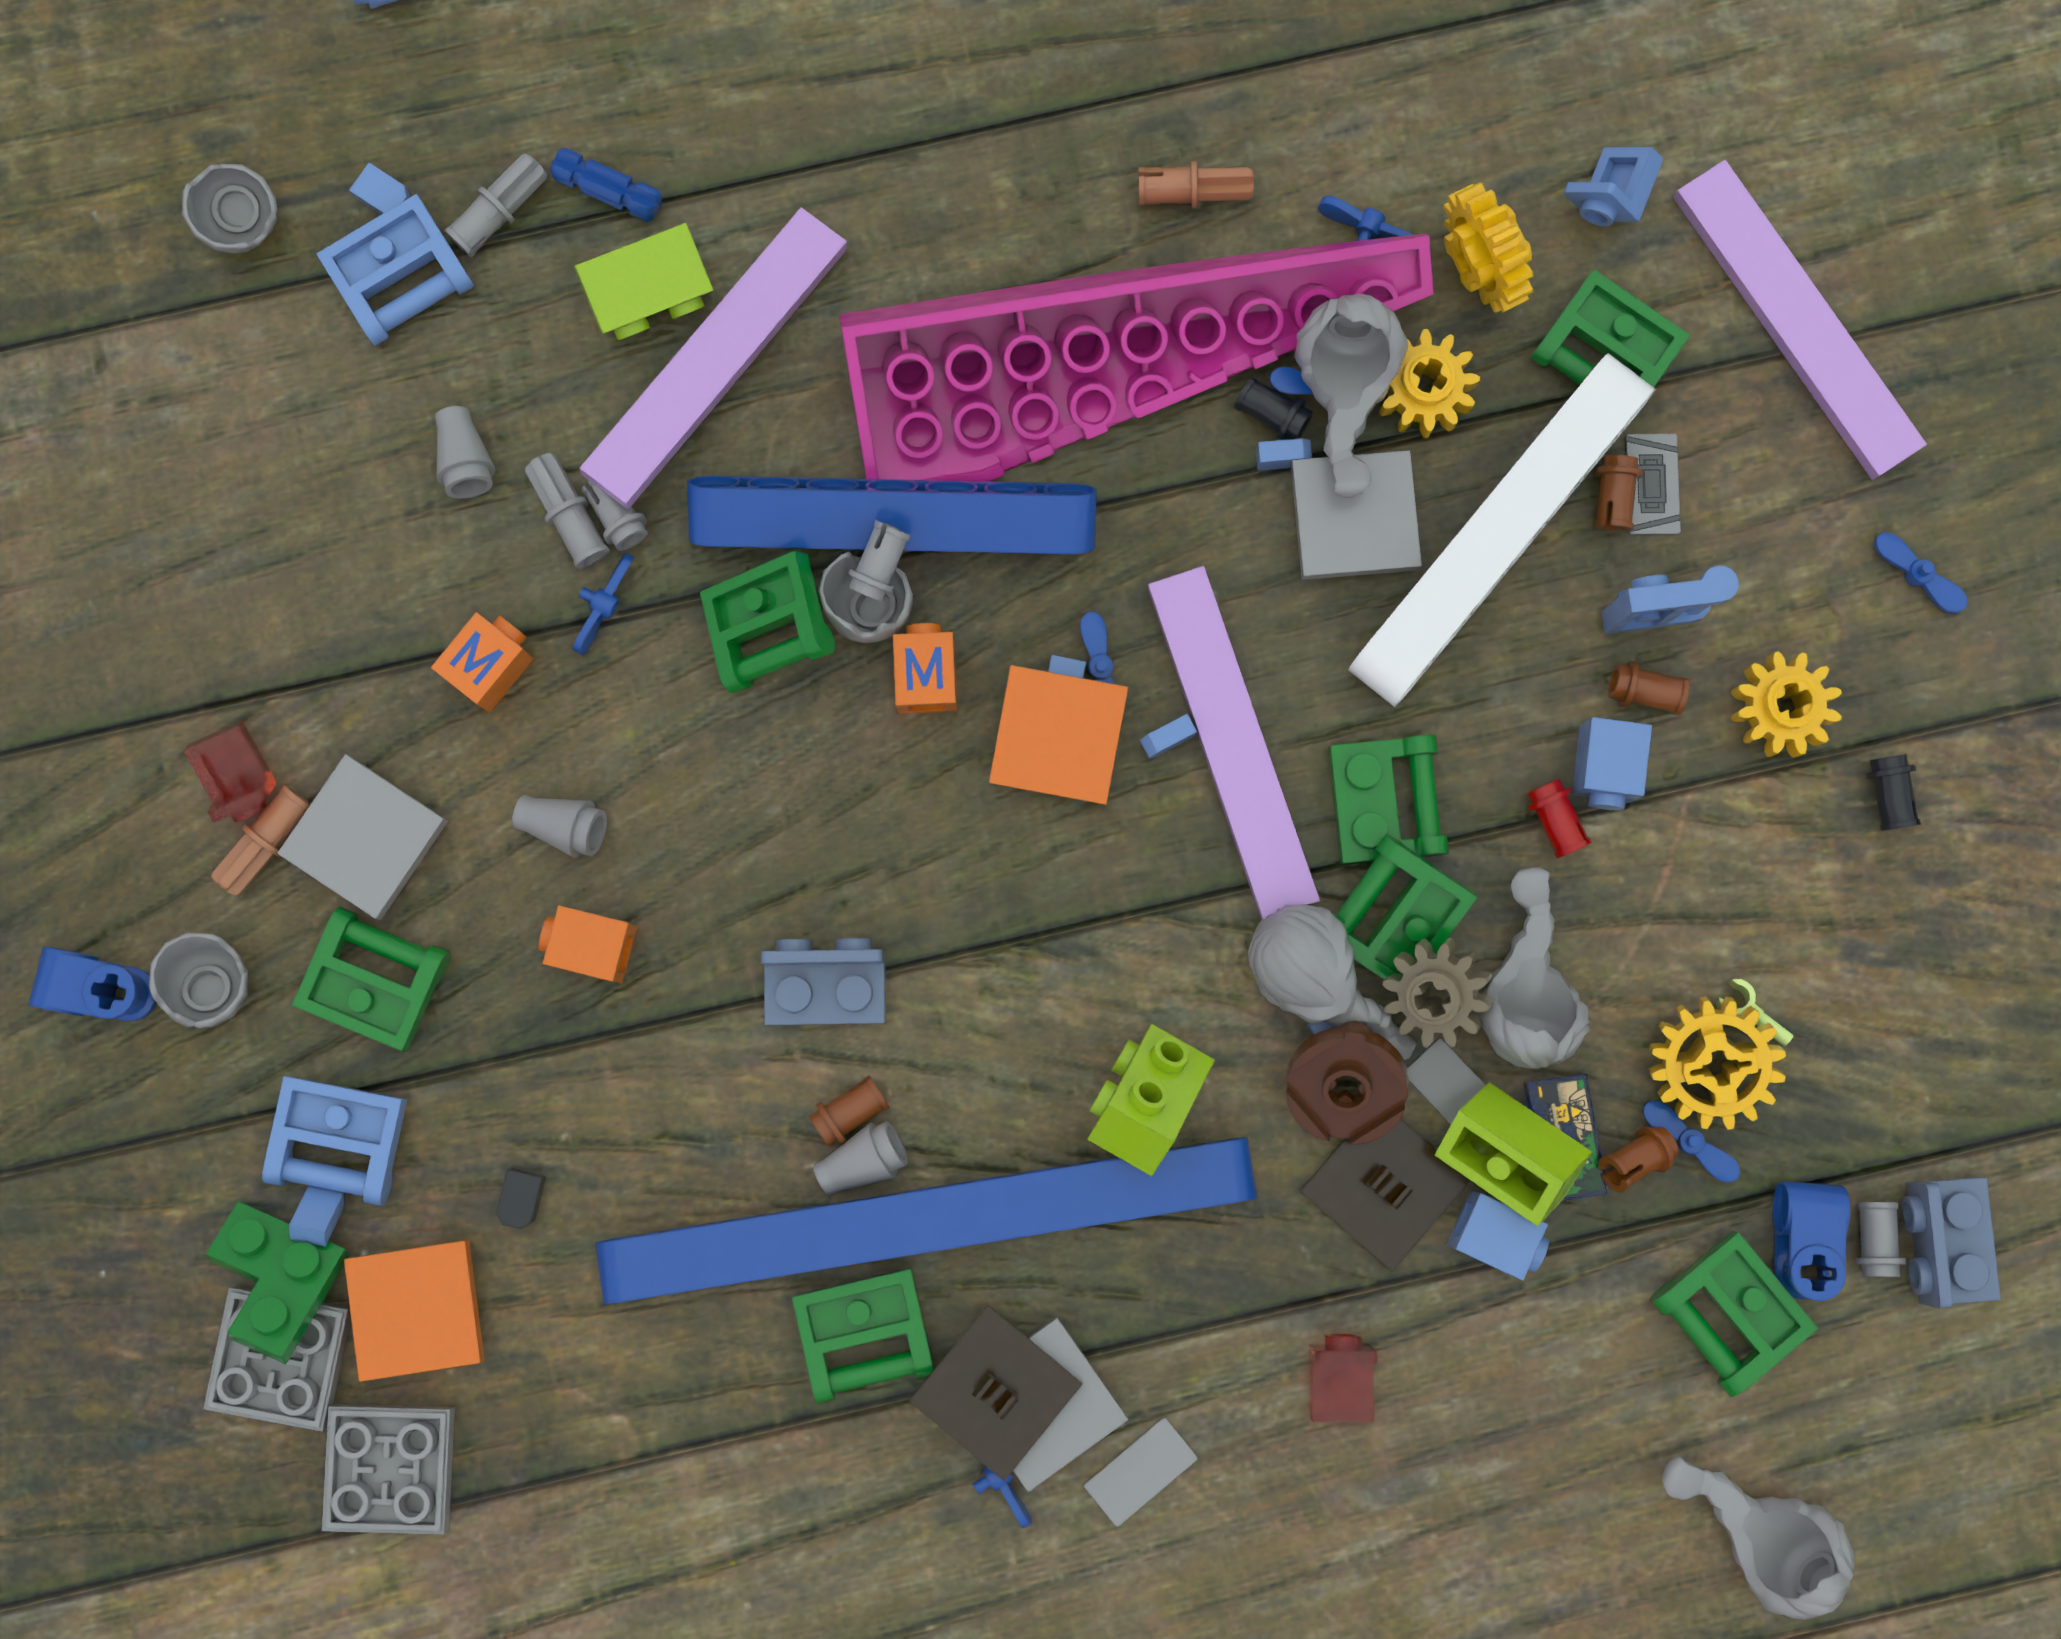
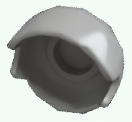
M211 164L191 182L186 183L183 189L182 216L195 238L215 251L229 254L248 252L260 246L272 233L277 224L278 209L274 193L263 176L243 164Z
M851 552L841 554L823 570L818 589L827 621L841 636L851 641L872 643L890 639L893 637V634H897L903 629L910 618L914 598L906 574L896 567L889 583L894 586L893 591H886L883 600L878 601L849 588L853 577L848 572L850 568L857 569L861 557H856Z
M186 932L164 943L151 961L149 988L153 999L175 1022L185 1027L193 1026L196 1029L214 1028L234 1017L247 998L248 970L237 951L223 938L209 933Z

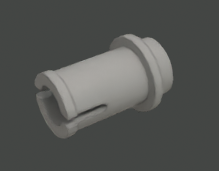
M588 481L589 485L582 487L583 495L588 499L605 528L603 538L607 544H614L617 550L623 551L636 546L646 538L648 534L645 528L647 519L643 513H636L632 506L627 510L590 481Z
M875 520L873 531L857 569L850 568L848 572L853 577L849 588L870 598L882 601L886 591L892 592L894 586L889 583L911 535L904 531H899L898 528Z
M1859 1202L1861 1258H1855V1264H1861L1863 1277H1900V1265H1906V1258H1899L1898 1203Z

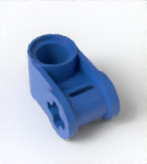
M43 946L28 1005L78 1016L89 1015L103 1019L138 1021L146 1018L155 1009L157 1002L153 999L149 988L150 974L144 970L101 961L96 956ZM118 986L126 989L124 1000L116 997Z
M1780 1181L1774 1192L1772 1206L1775 1229L1773 1274L1793 1298L1814 1301L1829 1300L1838 1295L1846 1279V1235L1850 1221L1848 1192L1841 1185ZM1810 1265L1817 1267L1816 1279L1801 1278V1266Z

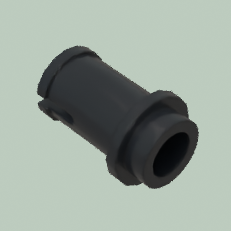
M1255 376L1247 381L1234 405L1235 410L1242 411L1278 432V440H1285L1286 438L1299 439L1313 415V411L1305 407L1306 400L1299 398L1295 402L1259 381V378Z
M1907 754L1870 760L1872 772L1866 773V779L1873 778L1881 820V831L1921 825L1910 772L1916 771L1915 765L1909 766Z

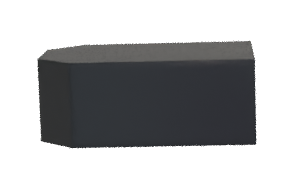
M512 1168L507 1169L496 1215L502 1225L521 1229L536 1220L546 1176Z

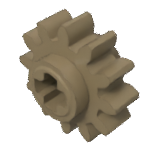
M1448 938L1440 946L1437 953L1433 952V947L1427 939L1420 940L1415 945V957L1417 960L1412 955L1401 952L1393 962L1397 970L1403 973V975L1399 973L1391 974L1382 984L1387 990L1398 993V996L1393 998L1384 1008L1385 1013L1397 1014L1403 1012L1406 1019L1402 1022L1399 1033L1401 1035L1408 1034L1415 1027L1422 1029L1421 1042L1423 1047L1426 1048L1431 1045L1439 1033H1443L1444 1040L1450 1047H1455L1461 1040L1460 1026L1465 1031L1476 1034L1483 1023L1479 1015L1473 1011L1486 1012L1494 1004V999L1487 994L1478 992L1490 981L1492 974L1486 971L1476 974L1472 972L1470 967L1475 963L1478 954L1475 950L1467 952L1461 959L1455 957V943L1452 938ZM1432 983L1437 990L1447 989L1450 996L1444 1003L1439 996H1429L1427 989Z

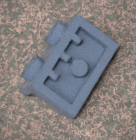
M782 939L775 940V951H761V964L764 965V1015L766 1026L886 1024V952L882 949H872V939H836V950H812V940Z
M1967 1177L1906 1182L1908 1196H1905L1902 1200L1901 1212L1907 1232L1912 1233L1915 1257L1909 1260L1908 1276L1913 1292L1919 1295L1920 1304L1935 1308H1952L1953 1304L2001 1300L1987 1178Z

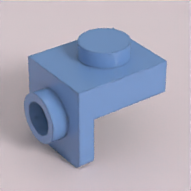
M1604 147L1591 181L1568 182L1564 195L1580 210V216L1594 225L1611 226L1613 222H1639L1663 158L1653 147Z

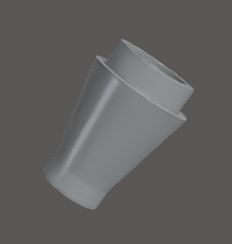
M450 406L441 409L435 414L437 426V482L444 486L446 494L453 498H471L484 494L493 485L491 477L496 469L472 422L470 410L463 406Z
M523 795L515 805L512 825L514 829L527 832L569 856L578 858L582 854L593 856L599 850L606 832L607 815L604 810L595 808V804L590 800L535 798Z
M888 1121L877 1126L870 1122L825 1159L815 1163L814 1172L822 1190L826 1195L832 1196L843 1190L897 1177L898 1169L908 1165V1157L898 1133Z

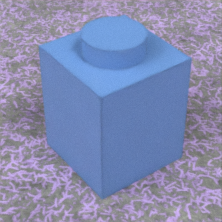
M1591 717L1579 725L1572 786L1573 792L1571 795L1589 797V807L1604 810H1624L1625 802L1631 803L1644 797L1652 725Z
M1470 1190L1446 1246L1524 1281L1528 1270L1536 1272L1547 1253L1549 1239L1543 1237L1548 1224L1542 1222L1537 1227L1504 1203Z

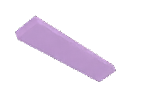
M1726 159L1678 189L1673 199L1871 480H1875L1926 446L1925 440Z
M801 207L579 468L581 475L628 510L846 252L847 241Z
M1201 566L1148 584L1147 589L1195 729L1197 730V735L1261 921L1266 919L1269 914H1274L1278 908L1282 909L1286 904L1312 905L1318 903L1320 899L1205 567Z

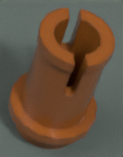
M1605 455L1602 457L1601 466L1595 468V475L1600 477L1595 528L1607 531H1617V527H1620L1621 531L1633 530L1634 523L1632 521L1636 479L1643 477V471L1637 468L1638 458L1627 455Z
M1629 661L1627 665L1616 664L1609 681L1608 697L1618 700V705L1627 708L1630 703L1680 715L1688 699L1690 681L1685 677L1679 678L1639 669L1638 662Z
M869 1075L864 1078L865 1080L824 1106L821 1101L817 1103L818 1110L809 1116L828 1147L838 1140L841 1144H844L847 1141L844 1137L845 1135L883 1110L886 1111L890 1108Z
M1650 1126L1642 1127L1636 1132L1633 1141L1599 1159V1169L1604 1170L1611 1165L1614 1166L1600 1175L1612 1190L1624 1192L1630 1185L1653 1171L1665 1172L1673 1166L1674 1159L1678 1156V1145L1672 1134L1665 1128L1660 1126L1654 1128Z

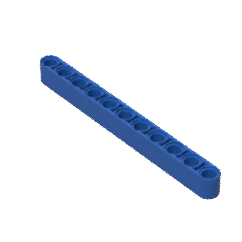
M1248 1137L1171 1148L1152 1176L1119 1157L615 1238L595 1242L603 1304H611L1256 1199L1258 1195Z

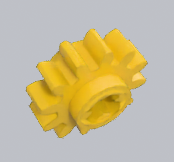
M1423 329L1415 347L1407 339L1408 350L1402 361L1401 369L1390 382L1387 392L1389 397L1384 401L1379 413L1381 416L1391 415L1394 411H1398L1402 415L1398 422V432L1406 431L1412 421L1420 423L1419 430L1423 438H1428L1437 420L1445 430L1450 432L1458 423V417L1454 410L1463 414L1470 412L1475 401L1470 395L1463 392L1475 389L1480 382V376L1473 373H1463L1473 354L1471 351L1462 352L1458 356L1450 353L1454 344L1453 335L1446 336L1441 344L1436 346L1432 345V336L1429 330ZM1422 374L1434 380L1429 393L1418 388Z
M1779 651L1774 652L1766 657L1765 668L1760 664L1753 663L1744 669L1745 677L1752 685L1742 684L1731 691L1733 697L1745 701V707L1730 716L1731 720L1735 722L1749 721L1752 727L1744 735L1743 741L1747 744L1761 737L1765 738L1764 752L1767 757L1778 754L1785 744L1792 758L1806 754L1807 742L1813 746H1820L1829 740L1826 731L1820 725H1831L1842 718L1837 711L1827 708V702L1842 694L1841 689L1834 687L1824 689L1821 685V681L1826 678L1829 672L1827 666H1822L1812 672L1806 671L1805 668L1808 664L1806 653L1802 652L1796 655L1786 666L1783 655ZM1781 697L1782 700L1791 698L1795 710L1790 713L1789 710L1780 712L1777 699Z

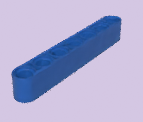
M702 476L687 481L689 542L701 546L865 550L874 528L873 524L875 520H878L911 535L903 551L1081 554L1095 549L1097 490L1095 487L1084 484L759 476Z

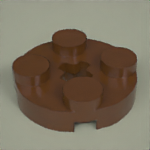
M1352 1021L1342 1024L1339 1028H1329L1320 1031L1306 1039L1290 1059L1287 1070L1288 1106L1296 1121L1316 1138L1329 1141L1330 1136L1339 1139H1349V1145L1366 1144L1385 1136L1396 1127L1402 1118L1409 1090L1407 1066L1399 1051L1387 1039L1371 1032L1365 1024ZM1351 1076L1359 1080L1358 1089L1360 1093L1353 1096L1348 1090L1337 1093L1333 1088L1337 1085V1078Z

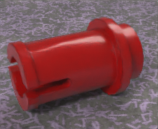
M1560 778L1527 793L1532 803L1527 808L1529 812L1536 811L1555 851L1556 858L1568 855L1592 843L1590 837H1587L1568 797V794L1573 791L1571 787L1564 788Z

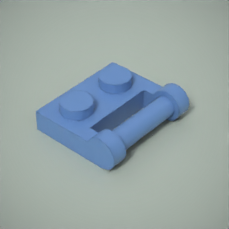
M417 194L316 253L361 328L374 346L390 338L388 331L456 290L459 295H462L475 287ZM434 259L438 260L443 271L378 310L374 311L367 301L368 299Z
M1717 565L1708 569L1701 575L1699 580L1669 583L1668 575H1652L1632 580V588L1618 592V598L1601 611L1604 634L1698 622L1709 613L1711 606L1723 604L1736 594L1739 587L1737 575L1732 569Z
M284 1076L263 1166V1182L283 1187L288 1181L363 1196L364 1203L384 1206L392 1187V1169L408 1099L293 1076ZM294 1141L370 1155L368 1171L364 1172L293 1158Z

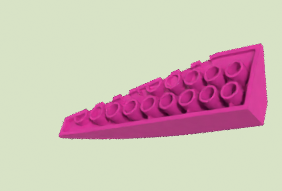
M1407 235L1176 263L839 314L866 479L991 481L1005 475V471L1029 461L1034 463L1055 454V450L1083 438L1087 440L1108 432L1109 427L1133 417L1141 418L1228 381V377L1252 367L1257 369L1278 360V356L1296 349L1297 333L1304 327L1312 311L1325 301L1339 299L1343 295L1365 294L1371 295L1392 311H1395L1431 296L1434 293L1429 235Z

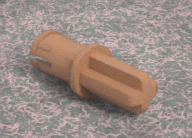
M1191 161V166L1139 167V206L1177 203L1191 204V209H1197V201L1249 200L1254 194V173L1248 167L1197 168V161Z
M287 785L281 787L278 795L252 825L245 823L242 826V830L245 832L244 835L213 870L212 879L228 893L235 896L242 894L274 855L281 857L277 854L280 847L311 805L310 802Z

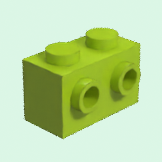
M687 223L574 266L601 334L614 330L617 340L649 329L650 325L646 317L668 309L672 319L705 307L701 295L714 291Z
M1151 1024L1140 1044L1128 1039L1111 1071L1121 1077L1117 1085L1107 1079L1093 1102L1089 1112L1099 1118L1087 1140L1152 1176L1173 1145L1215 1059Z
M1489 1082L1458 1111L1435 1156L1538 1227L1567 1196L1592 1151Z

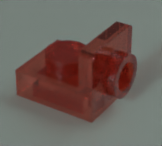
M1326 1334L1325 1345L1309 1344L1310 1419L1312 1422H1374L1373 1364H1377V1350L1371 1345H1362L1361 1335Z

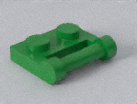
M1593 269L1530 359L1543 368L1547 364L1551 365L1581 385L1595 366L1562 344L1571 332L1604 356L1609 353L1652 387H1655L1690 337V334Z
M792 551L700 592L718 674L723 686L733 694L752 687L754 679L808 657L812 660L821 659L831 655L835 650L833 634L823 620L808 554ZM795 621L798 636L748 657L743 656L740 644Z
M1419 735L1402 739L1329 746L1328 755L1340 865L1374 862L1379 855L1376 847L1386 833L1401 841L1422 858L1449 854L1447 835H1441L1432 758V755L1438 754L1436 735ZM1409 758L1417 838L1401 840L1392 760Z
M1387 833L1376 847L1379 855L1335 915L1343 923L1347 931V940L1354 948V960L1384 980L1391 974L1399 973L1403 975V973L1397 970L1393 962L1401 952L1408 953L1417 960L1415 957V945L1420 940L1427 939L1433 947V952L1437 953L1440 946L1449 938L1478 898L1472 890ZM1400 867L1412 875V878L1368 939L1364 941L1356 936L1353 931Z
M338 907L327 923L292 1006L397 1050L408 1052L436 985L442 979L448 967L451 953L435 945L430 946L428 949L358 921L357 913L343 907ZM349 942L416 970L417 972L411 986H406L339 958L344 946Z
M1731 1231L1678 1277L1660 1287L1650 1298V1301L1662 1315H1671L1720 1376L1717 1382L1729 1397L1737 1396L1748 1389L1819 1329L1741 1234L1735 1231ZM1701 1288L1753 1350L1740 1361L1689 1301V1298Z
M912 1267L792 1296L811 1387L817 1404L835 1400V1393L916 1374L918 1380L928 1378L935 1370L933 1354L926 1332ZM907 1334L910 1347L908 1351L833 1369L829 1368L826 1358L827 1352Z

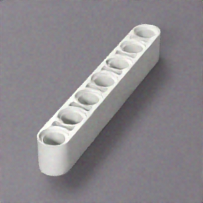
M1609 353L1606 354L1353 661L1348 671L1392 706L1396 707L1636 417L1656 389Z

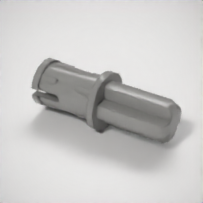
M527 154L521 155L487 190L481 186L477 190L480 195L444 232L465 254L472 258L488 238L506 221L509 224L515 221L512 214L547 179L546 171L532 156Z
M546 453L532 459L525 467V472L548 512L544 518L549 526L555 525L574 560L573 563L576 568L582 569L591 566L605 558L609 554L610 549L605 545L586 511L589 502L585 496H578L557 456L553 453Z

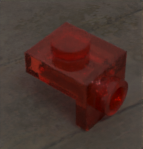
M243 720L192 742L184 749V753L212 801V805L207 813L213 822L231 816L234 822H239L259 813L267 806L264 800L269 797L277 782Z

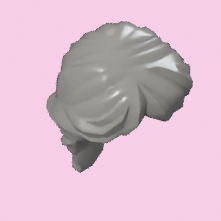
M1354 294L1343 295L1339 299H1330L1315 308L1304 327L1297 333V345L1294 354L1296 362L1302 369L1301 377L1312 390L1316 401L1328 412V425L1324 435L1326 441L1323 451L1329 457V462L1332 466L1335 482L1334 494L1346 498L1361 495L1371 483L1372 476L1368 465L1354 457L1352 449L1356 439L1363 434L1366 428L1367 417L1375 407V404L1385 398L1389 384L1399 373L1402 361L1408 350L1406 335L1402 331L1395 313L1371 295Z
M1535 866L1520 869L1512 878L1511 890L1513 897L1525 908L1528 915L1524 921L1523 929L1511 941V950L1501 966L1491 972L1492 978L1486 990L1482 993L1494 999V1004L1489 1011L1478 1012L1479 1018L1483 1023L1482 1028L1486 1032L1489 1043L1495 1053L1515 1066L1539 1069L1564 1062L1575 1054L1584 1036L1591 1031L1588 1007L1581 1002L1577 990L1566 981L1558 970L1550 966L1548 948L1553 942L1555 919L1550 912L1549 872Z
M1286 904L1282 909L1278 908L1274 914H1269L1266 919L1259 922L1248 949V959L1260 994L1269 1003L1279 1006L1282 1011L1297 1015L1311 1025L1325 1022L1335 1027L1352 1021L1363 1023L1371 1032L1387 1039L1399 1051L1404 1060L1410 1058L1416 1047L1415 1039L1408 1034L1401 1035L1399 1033L1400 1027L1392 1020L1391 1014L1385 1013L1382 1005L1377 1004L1373 999L1363 997L1356 989L1357 976L1354 966V948L1347 940V931L1343 923L1330 910L1310 905Z
M1679 1455L1666 1463L1662 1474V1482L1667 1494L1680 1500H1687L1698 1494L1707 1497L1710 1504L1713 1505L1715 1518L1726 1528L1732 1543L1731 1553L1736 1563L1743 1569L1748 1587L1756 1595V1598L1765 1610L1774 1614L1786 1615L1793 1619L1806 1620L1833 1612L1841 1604L1850 1589V1581L1854 1576L1855 1552L1845 1534L1843 1523L1836 1520L1824 1506L1806 1504L1798 1498L1780 1499L1771 1496L1753 1499L1743 1493V1490L1736 1482L1729 1480L1723 1472L1703 1470L1684 1461Z

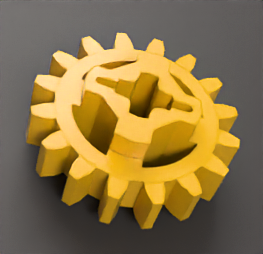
M1480 182L1475 185L1471 184L1448 195V203L1443 205V209L1449 218L1444 221V226L1450 234L1444 236L1446 252L1452 257L1458 269L1461 283L1470 292L1478 289L1481 302L1484 305L1490 303L1495 313L1499 311L1505 312L1528 301V295L1533 293V288L1528 280L1533 277V271L1526 263L1532 260L1530 243L1524 238L1517 224L1514 211L1506 204L1498 206L1495 192L1492 189L1486 192L1483 184Z
M1706 996L1700 997L1699 1012L1691 1014L1683 1005L1676 1007L1681 1022L1674 1026L1661 1021L1658 1027L1667 1037L1665 1044L1651 1043L1649 1047L1652 1055L1662 1059L1661 1064L1649 1068V1074L1653 1080H1667V1083L1657 1092L1663 1103L1678 1098L1679 1100L1674 1110L1677 1117L1684 1120L1693 1111H1696L1698 1124L1703 1129L1709 1128L1714 1116L1721 1118L1727 1130L1734 1129V1114L1743 1112L1752 1122L1757 1120L1758 1116L1753 1104L1761 1100L1764 1103L1773 1105L1776 1099L1767 1089L1769 1082H1785L1786 1078L1782 1071L1772 1066V1062L1786 1057L1785 1050L1779 1045L1767 1044L1778 1033L1770 1023L1762 1024L1755 1028L1754 1026L1758 1022L1760 1013L1750 1005L1738 1015L1736 1001L1727 996L1723 1000L1720 1010L1714 1009ZM1722 1024L1740 1029L1751 1038L1753 1043L1747 1044L1745 1041L1732 1042L1726 1038ZM1697 1030L1698 1037L1688 1051L1678 1053L1687 1037ZM1720 1050L1729 1061L1721 1064L1722 1073L1713 1075L1708 1067L1704 1065L1712 1062V1052ZM1755 1073L1749 1085L1737 1094L1736 1089L1748 1074ZM1686 1082L1688 1085L1700 1083L1708 1089L1711 1100L1694 1096L1681 1083Z

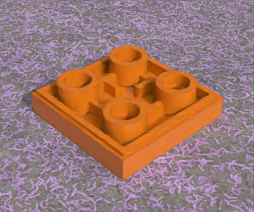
M1010 665L989 783L1106 805L1128 687Z
M470 1239L344 1259L359 1382L472 1365L485 1361Z

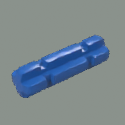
M561 148L552 162L550 172L556 181L571 188L578 185L581 188L580 192L619 210H624L627 207L630 210V215L646 222L652 221L660 209L662 196L658 189L643 182L635 185L632 182V177L592 159L586 163L583 160V155L568 148Z

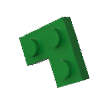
M238 1201L206 1252L210 1262L256 1282L255 1287L227 1332L230 1339L286 1365L342 1270L344 1259L349 1258L346 1249L329 1241L326 1247L308 1242L290 1240L289 1223Z

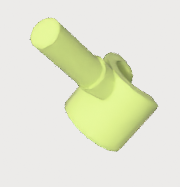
M1733 979L1729 982V985L1733 989L1740 991L1745 999L1744 1007L1737 1008V1014L1740 1015L1743 1010L1751 1005L1760 1013L1756 1025L1760 1026L1770 1023L1778 1032L1774 1039L1781 1045L1786 1046L1792 1040L1793 1034L1765 1014L1764 1010L1755 1004L1756 993L1754 988L1742 979ZM1720 997L1716 999V1006L1719 1010L1724 1000Z

